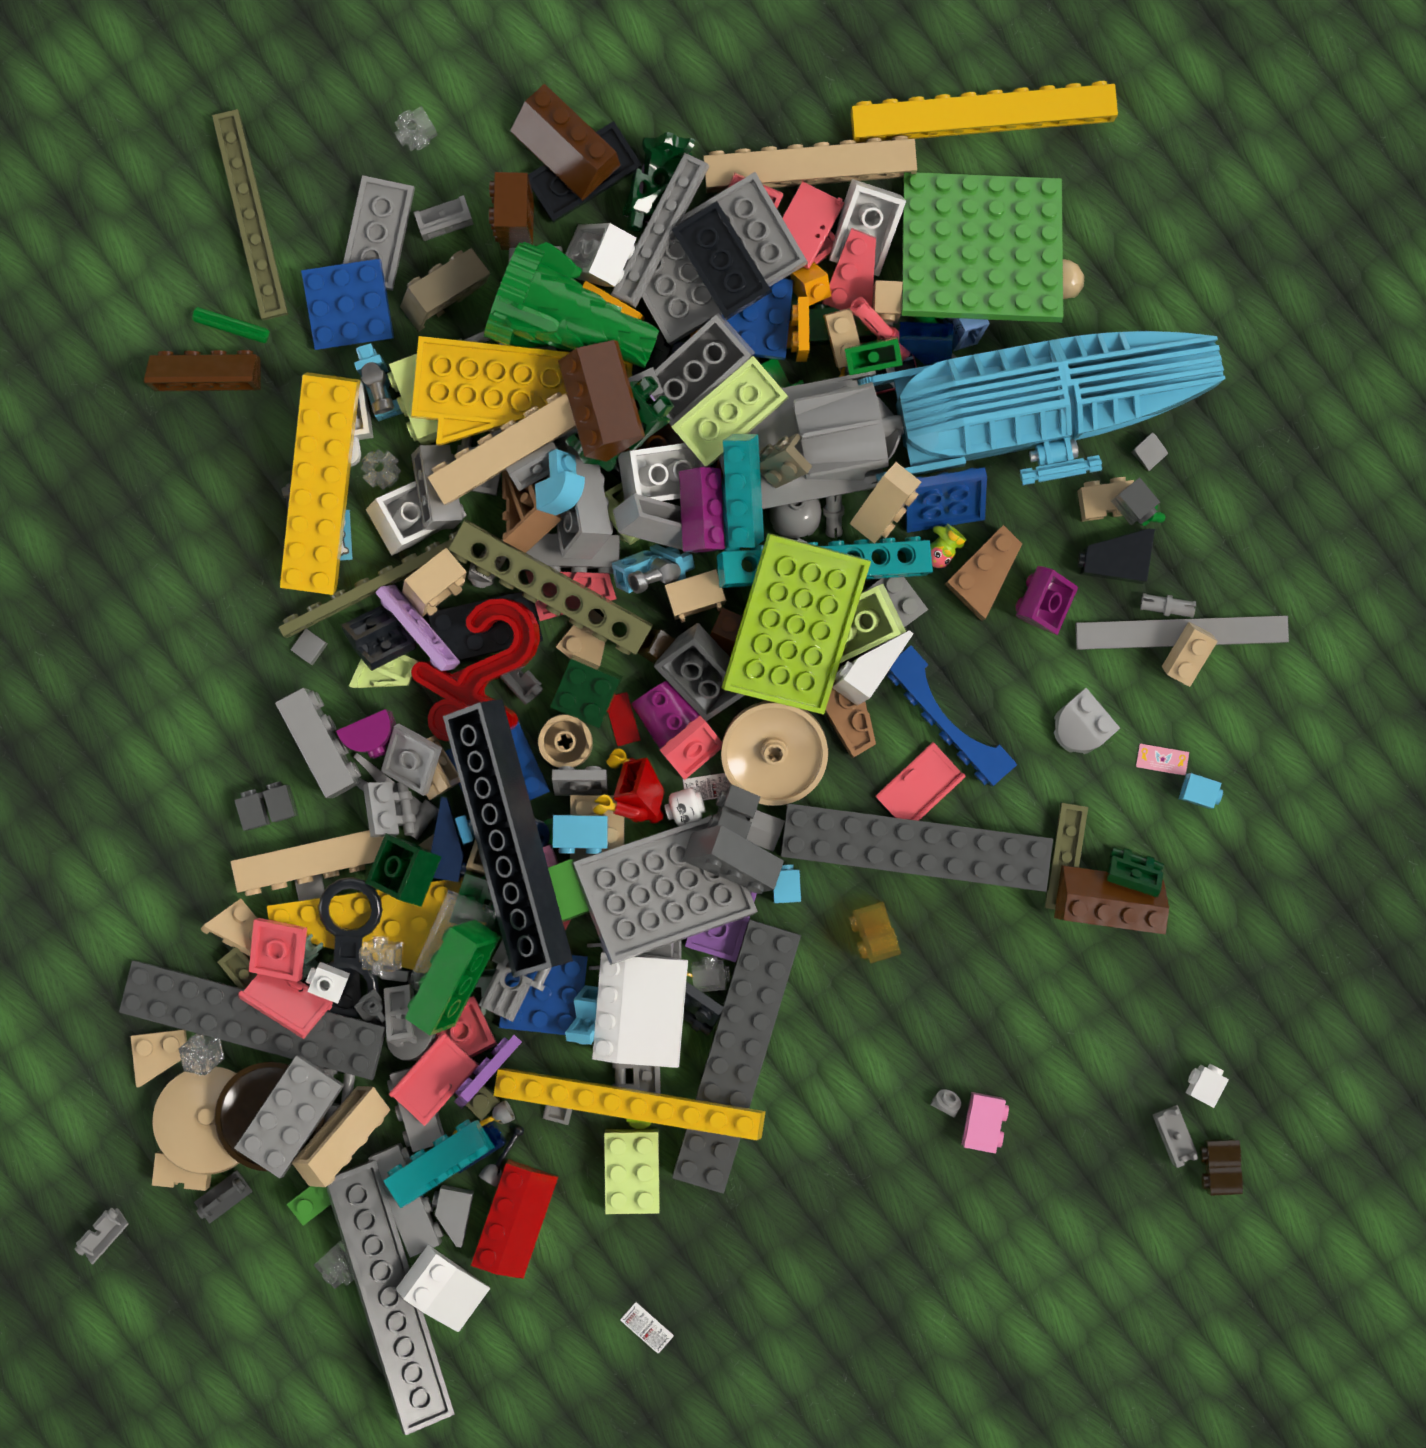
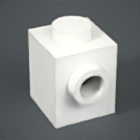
M320 962L317 969L311 968L306 980V983L310 984L308 992L338 1004L350 973Z
M1209 1064L1208 1068L1200 1065L1198 1069L1194 1068L1188 1078L1190 1085L1185 1093L1214 1108L1229 1079L1222 1076L1223 1070L1212 1064Z

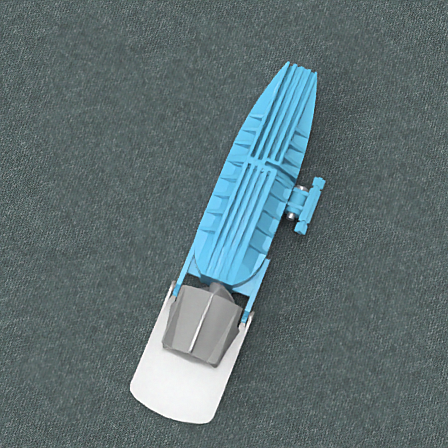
M1158 331L1089 334L958 357L929 366L876 375V371L781 388L789 398L748 434H758L760 453L766 445L772 444L773 446L782 437H790L798 433L801 438L795 445V448L812 465V468L807 474L778 488L770 484L761 474L762 509L874 489L886 473L883 471V468L889 466L888 460L894 454L901 435L903 445L907 448L910 467L905 469L913 476L964 467L966 461L1033 448H1035V451L1029 452L1030 461H1037L1039 466L1035 467V470H1032V468L1020 470L1022 485L1033 484L1035 480L1044 482L1086 474L1088 470L1089 473L1102 471V462L1099 455L1087 457V460H1084V458L1074 459L1079 454L1076 440L1101 435L1150 419L1185 404L1218 386L1225 380V376H1223L1224 368L1221 362L1222 358L1219 353L1220 348L1219 345L1215 344L1218 338L1211 335ZM894 382L898 415H894L884 402L877 397L874 386ZM723 454V455L719 458V462H720V465H721V468H722V472H723V474H724V454Z

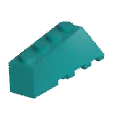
M732 434L723 440L724 474L722 480L724 545L727 547L755 548L764 540L758 434Z
M467 1119L455 1127L457 1133L448 1138L447 1134L432 1142L435 1146L428 1152H425L424 1149L418 1151L410 1157L411 1163L405 1167L399 1164L387 1172L389 1177L383 1181L400 1208L407 1206L495 1148L478 1120L471 1123Z

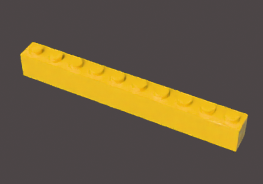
M1097 81L1092 83V86L1081 87L1080 83L1066 85L1065 88L1055 89V86L1048 85L1040 87L1039 90L1029 91V88H1017L1011 93H1003L1002 90H992L987 92V95L967 92L961 94V97L952 98L948 94L935 96V99L924 100V97H912L908 99L909 101L898 102V99H887L882 101L881 104L861 101L856 103V106H852L851 109L853 140L856 143H866V140L871 138L892 141V138L897 136L919 139L1114 122L1118 116L1115 84H1107V81Z
M507 1068L497 1070L493 1095L507 1099L751 1140L762 1138L766 1112Z

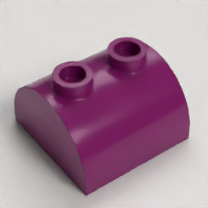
M1037 566L1035 572L1027 578V591L1024 597L1020 598L1016 603V616L1030 625L1058 635L1078 586L1053 569Z
M667 680L631 704L659 749L684 730L691 721L700 716Z
M384 709L336 732L342 743L348 748L368 753L370 758L373 757L375 759L386 754V747L389 744L396 722L392 711Z

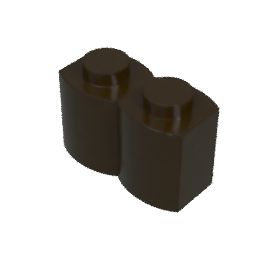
M1238 1139L1204 1140V1146L1200 1147V1159L1206 1165V1173H1202L1201 1176L1203 1190L1207 1189V1194L1210 1196L1243 1194L1240 1141Z

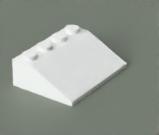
M601 953L593 1060L619 1064L679 1067L688 960L640 954L610 965L606 953Z

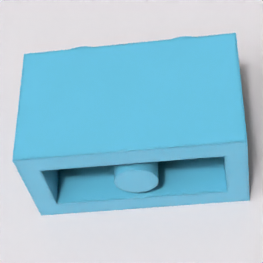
M553 815V848H559V853H575V848H586V854L602 853V848H608V816Z

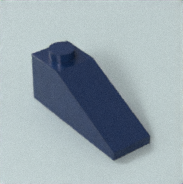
M441 797L431 852L441 856V860L433 878L460 882L461 877L464 878L468 862L464 861L465 855L449 799Z

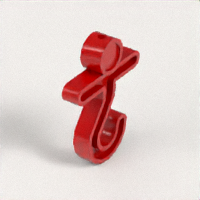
M509 598L490 599L477 605L467 616L466 626L473 633L486 632L499 620L507 622L514 632L513 643L508 649L453 674L437 669L430 661L418 662L412 667V677L416 682L445 698L435 703L428 714V726L432 734L438 739L449 741L443 716L480 702L494 700L485 694L487 684L494 679L526 666L535 656L540 642L539 625L534 614L524 604ZM504 706L509 726L512 730L517 726L518 717L514 711Z

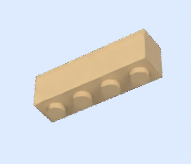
M357 1086L292 1161L294 1167L309 1186L326 1188V1186L330 1185L342 1167L351 1161L352 1155L357 1149L367 1142L368 1136L373 1130L383 1123L384 1117L390 1109L376 1089L369 1086Z

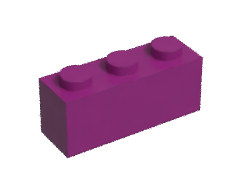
M698 467L679 471L683 552H709L725 549L721 468Z

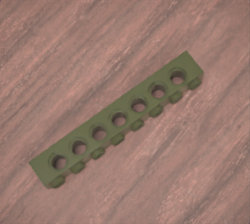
M467 519L462 523L449 547L455 559L466 563L467 560L477 565L475 569L488 577L490 574L500 578L499 583L511 590L515 586L523 591L522 596L534 603L539 600L547 604L546 609L557 616L563 613L570 617L569 622L580 629H583L584 626L594 631L592 633L593 636L604 642L607 639L617 644L615 648L627 655H630L631 652L637 654L652 627V623L531 555L505 543L499 537ZM475 543L485 545L487 549L485 556L478 557L473 553V545ZM497 557H507L510 561L509 569H499L496 565ZM523 569L530 570L534 576L533 581L530 583L522 582L519 577L520 571ZM547 582L555 584L557 593L554 596H547L543 592V584ZM571 595L577 596L581 602L580 607L570 609L566 605V598ZM592 609H600L604 614V619L600 622H594L590 619L589 612ZM623 622L627 626V632L624 635L615 634L612 629L614 623Z

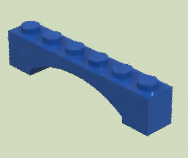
M910 645L897 657L886 676L895 686L900 684L906 692L903 695L913 706L916 704L920 706L924 711L921 715L931 726L933 724L937 725L942 731L939 733V736L949 746L953 743L959 750L957 756L966 766L971 764L977 770L974 773L977 779L984 786L987 783L990 786H994L1017 765L1016 762L1000 745L993 748L977 742L959 730L945 716L928 686L925 668L928 664Z

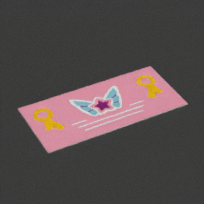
M1140 744L1136 767L1186 775L1189 752Z

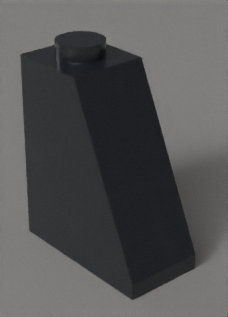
M1149 528L1084 548V552H1079L1077 567L1081 568L1080 575L1139 584L1146 583L1155 529Z

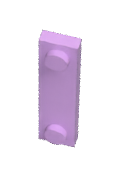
M396 585L381 586L375 592L381 599V604L394 614L430 657V662L434 667L441 671L455 669L460 664L457 657Z

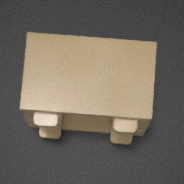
M445 548L404 580L402 593L422 617L426 614L432 616L437 612V605L451 594L457 596L462 592L461 587L465 582L467 572L450 551Z
M716 569L665 585L674 619H680L681 623L685 622V617L715 607H717L718 611H721L722 605H725L726 602L723 590L719 588V577Z

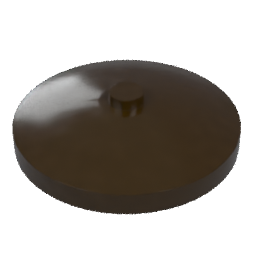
M264 1062L244 1068L227 1082L217 1100L215 1127L218 1138L227 1153L234 1160L248 1168L268 1171L234 1148L290 1066L288 1064ZM325 1115L316 1127V1129L314 1130V1132L312 1133V1135L310 1136V1138L308 1139V1141L306 1142V1144L304 1145V1147L310 1142V1140L324 1125Z

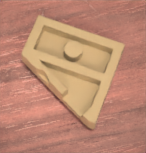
M594 609L589 612V617L594 622H600L604 619ZM573 625L556 648L570 659L576 655L600 666L605 642L593 636L592 633L594 631L584 626L583 629H580Z
M239 899L204 924L201 930L206 934L211 932L223 938V943L231 947H237L242 953L250 956L253 921L257 917L244 901Z
M181 1029L131 1036L136 1087L143 1086L189 1056L186 1030Z

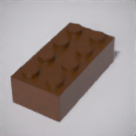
M495 172V181H490L489 194L492 198V204H494V208L489 207V224H491L495 242H499L501 250L516 248L519 242L533 245L534 196L528 173Z

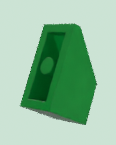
M898 336L845 348L850 376L903 365Z

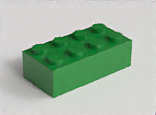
M476 919L449 927L442 936L443 943L440 949L433 954L430 960L432 965L429 971L419 981L420 988L417 994L408 1003L407 1008L409 1010L405 1019L429 1036L455 1027L501 936Z

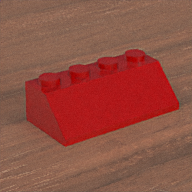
M508 1159L471 1266L496 1275L524 1279L559 1176Z

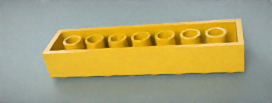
M308 372L302 376L280 588L330 595L337 591L360 388L359 379Z

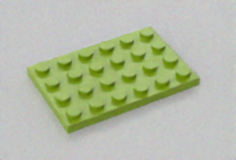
M768 533L722 688L727 691L824 714L871 561Z

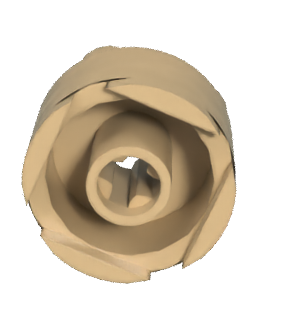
M559 715L548 720L539 734L538 746L541 755L549 764L557 768L562 766L575 768L583 764L590 756L593 738L589 728L583 721L573 716ZM563 735L573 739V742L569 744V749L559 746Z

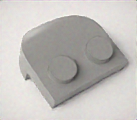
M1087 688L1083 689L1064 707L1059 709L1054 717L1056 720L1055 738L1068 752L1087 754L1101 746L1120 729Z

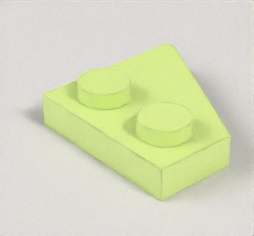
M402 655L371 671L361 659L349 686L352 688L409 686L412 679V667L419 661Z

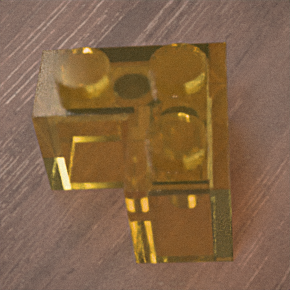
M884 901L851 910L853 916L849 917L853 933L857 931L859 933L861 942H857V947L861 958L867 959L871 964L901 954Z

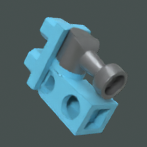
M371 343L357 347L356 351L360 361L354 362L366 386L376 419L381 421L403 414L397 399L393 401L391 399L388 389L390 380L385 373L388 372L385 361L380 354L377 355Z
M657 544L650 546L651 551L645 550L612 563L616 587L627 593L635 592L638 594L645 591L648 584L656 581L670 584L674 581L686 579L685 572L695 568L693 555L688 552L680 554V551L673 547L664 548Z

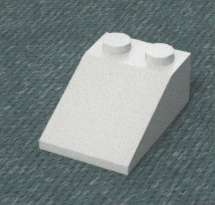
M852 179L844 200L845 204L842 207L829 260L838 263L851 228L876 237L874 275L879 276L906 200L900 194Z
M611 223L578 224L565 255L582 269L580 277L576 279L604 287H615L623 278V268L626 261L634 253L636 237Z
M686 443L622 452L618 456L625 500L632 494H638L659 501L680 499L679 471L705 467Z
M416 481L376 498L366 509L391 556L442 530H424Z
M907 631L853 662L847 661L844 666L842 665L838 669L835 677L836 682L832 688L857 706L868 700L914 633Z
M427 1245L396 1290L405 1301L428 1316L459 1332L490 1290V1287Z

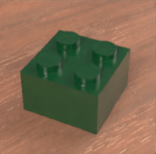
M574 655L570 659L551 708L600 728L623 676Z
M385 833L365 883L400 901L422 907L441 856L408 840Z

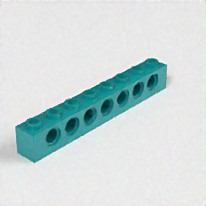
M919 536L905 538V542H896L895 538H884L879 540L880 543L870 544L869 539L854 541L853 545H844V541L828 542V546H819L870 560L871 564L866 579L926 576L933 572L930 540L921 541ZM809 542V543H808V544H811V545L818 546V542ZM757 545L755 548H750V550L740 551V547H727L724 549V552L717 555L719 588L752 586L764 545ZM898 551H902L906 555V563L898 560ZM872 552L879 554L881 557L880 565L873 562ZM742 560H748L752 564L751 572H746L742 568Z

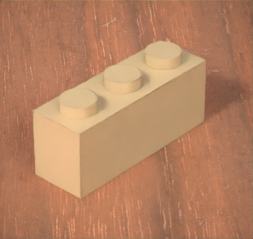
M895 462L881 478L850 522V525L874 544L881 536L886 539L895 528L892 522L898 523L907 511L904 506L907 505L909 507L919 495L915 491L921 484V481Z

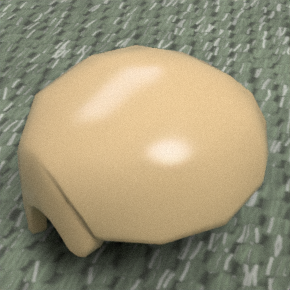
M1063 259V299L1075 298L1084 287V274L1079 265L1071 260Z

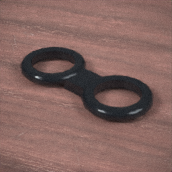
M354 877L342 878L328 885L322 893L318 905L320 921L325 929L335 936L334 960L328 962L327 965L337 969L350 968L358 971L367 982V994L373 989L378 993L377 976L372 968L362 961L363 938L372 933L380 923L383 912L381 897L374 887L365 883V880ZM355 889L367 896L371 903L372 912L366 924L359 928L347 929L334 922L330 915L329 906L331 899L341 890ZM333 1003L331 1010H327L352 1018L360 1017L354 1007L343 1008Z

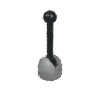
M522 1126L514 1128V1135L497 1162L485 1166L479 1174L480 1178L495 1187L498 1186L502 1176L500 1166L517 1138L523 1135L524 1128Z

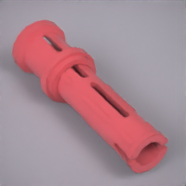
M863 297L855 299L851 304L850 310L862 320L869 330L876 335L878 340L898 336L902 361L909 357L912 352V345L900 337V332L894 327H889Z

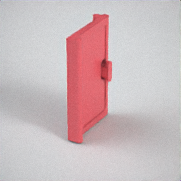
M802 181L782 219L808 262L803 267L809 269L845 203L842 198L838 197L837 199Z
M932 742L875 797L895 818L919 821L958 785L966 775L961 773L939 747Z
M257 974L246 989L239 992V998L302 1039L308 1035L326 1011L331 1010L333 1004L330 1000L309 993V986L301 981L296 982Z
M442 1033L390 1091L389 1096L394 1097L425 1126L479 1065L445 1033Z

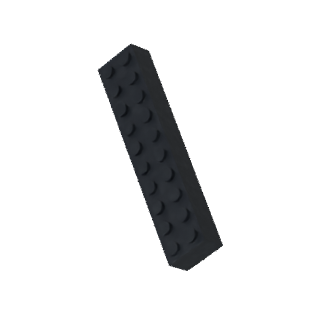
M503 700L480 702L443 716L513 978L573 962Z

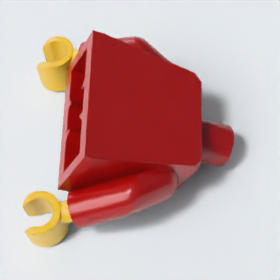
M615 749L609 755L607 764L614 769L623 764L613 797L616 803H613L608 795H601L594 801L599 803V805L593 808L594 813L603 815L606 811L611 810L613 814L629 818L634 822L649 820L651 823H658L664 817L660 809L664 789L647 757L641 759L631 757L628 759L622 749Z

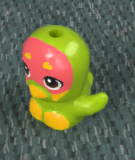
M946 524L944 527H933V532L939 535L930 544L932 566L935 568L946 567L956 554L955 549L962 548L966 541L965 537L949 524Z

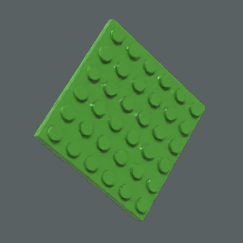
M904 172L903 198L906 200L903 209L902 316L1062 323V179L919 172L911 174V172Z

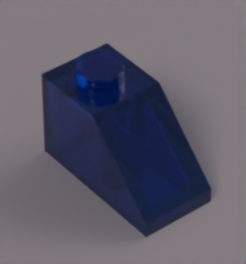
M900 322L899 343L924 365H933L937 362L952 359L953 324Z

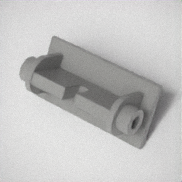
M110 1208L108 1211L105 1210L92 1225L97 1231L88 1230L76 1242L75 1251L82 1256L85 1253L91 1264L96 1262L128 1226V1222L118 1208L115 1210L113 1208Z

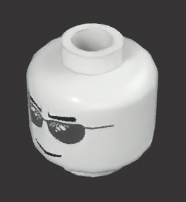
M692 788L671 793L669 804L665 805L668 819H674L678 826L702 819V813L706 812L701 793H696Z

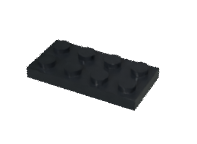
M614 121L596 133L617 152L620 166L583 201L545 165L528 174L532 191L553 223L630 176L637 168H642V164Z
M717 201L671 229L726 321L772 292Z
M523 591L491 598H509L524 604L534 614L539 625L540 642H543L535 603L523 597ZM490 599L438 610L432 616H429L431 628L459 661L504 651L512 645L514 632L512 627L505 621L499 620L495 622L488 631L483 633H473L466 626L467 616L473 609Z

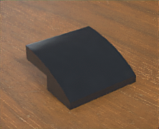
M383 605L341 625L350 644L371 671L416 649L415 639L401 626L400 621Z

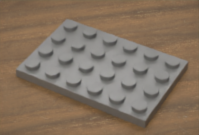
M756 172L687 212L680 222L681 224L717 201L769 287L808 264ZM673 235L642 295L644 302L670 346L700 329L716 314L721 313L676 236Z
M712 816L572 863L589 913L610 965L758 912L750 891L746 887L682 861L692 832L707 829Z

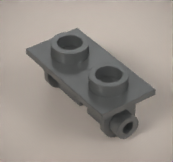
M523 666L500 678L526 705L537 697L543 688L540 686L542 683L529 670L523 674L521 671L525 667Z
M373 989L364 995L354 1008L363 1021L386 1026L385 1003L377 991Z
M236 1170L194 1202L198 1208L196 1212L201 1219L206 1218L210 1224L253 1191L239 1171Z

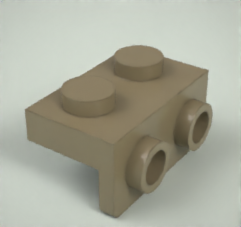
M798 433L790 437H782L773 446L772 444L766 445L759 453L760 472L775 488L807 474L812 468V465L795 448V445L801 438Z

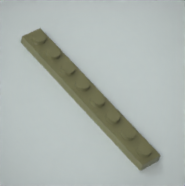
M236 109L212 115L261 319L264 321L289 315L240 112Z
M458 531L449 535L450 540L443 544H440L438 541L425 548L426 552L419 556L414 553L401 560L403 564L395 568L392 565L378 571V577L369 580L368 577L354 584V589L348 592L341 590L330 596L332 600L323 605L321 602H317L306 608L307 613L301 616L293 614L283 620L284 624L279 626L283 637L289 638L376 594L375 592L381 586L393 585L409 577L445 548L449 550Z

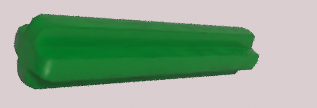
M199 307L195 308L192 315L194 322L261 343H266L269 338L270 331L267 328Z

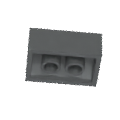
M696 623L679 635L654 664L658 672L705 721H708L744 696L743 694L727 691L722 688L731 657L699 623Z

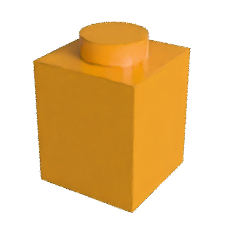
M815 262L812 263L809 269L802 267L790 274L791 280H793L794 294L798 297H809V306L831 297L828 274Z

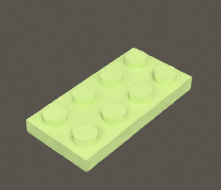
M752 356L678 420L672 428L704 466L710 467L724 454V439L732 434H748L789 397L756 358Z

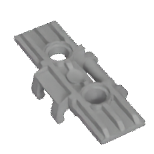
M502 939L492 959V962L498 964L496 971L479 1006L513 1022L530 986L543 992L545 988L543 984L551 968L538 971L534 980L526 977V974L520 976V982L517 986H507L505 977L511 972Z

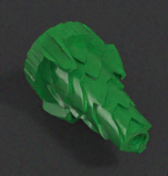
M519 242L495 297L484 331V337L507 346H554L564 350H574L583 346L616 340L618 341L623 360L645 369L659 330L645 321L621 312L622 307L609 303L597 293L583 288L579 282L574 280L580 277L582 269L576 266L568 256L551 243L545 242L534 246L526 242Z

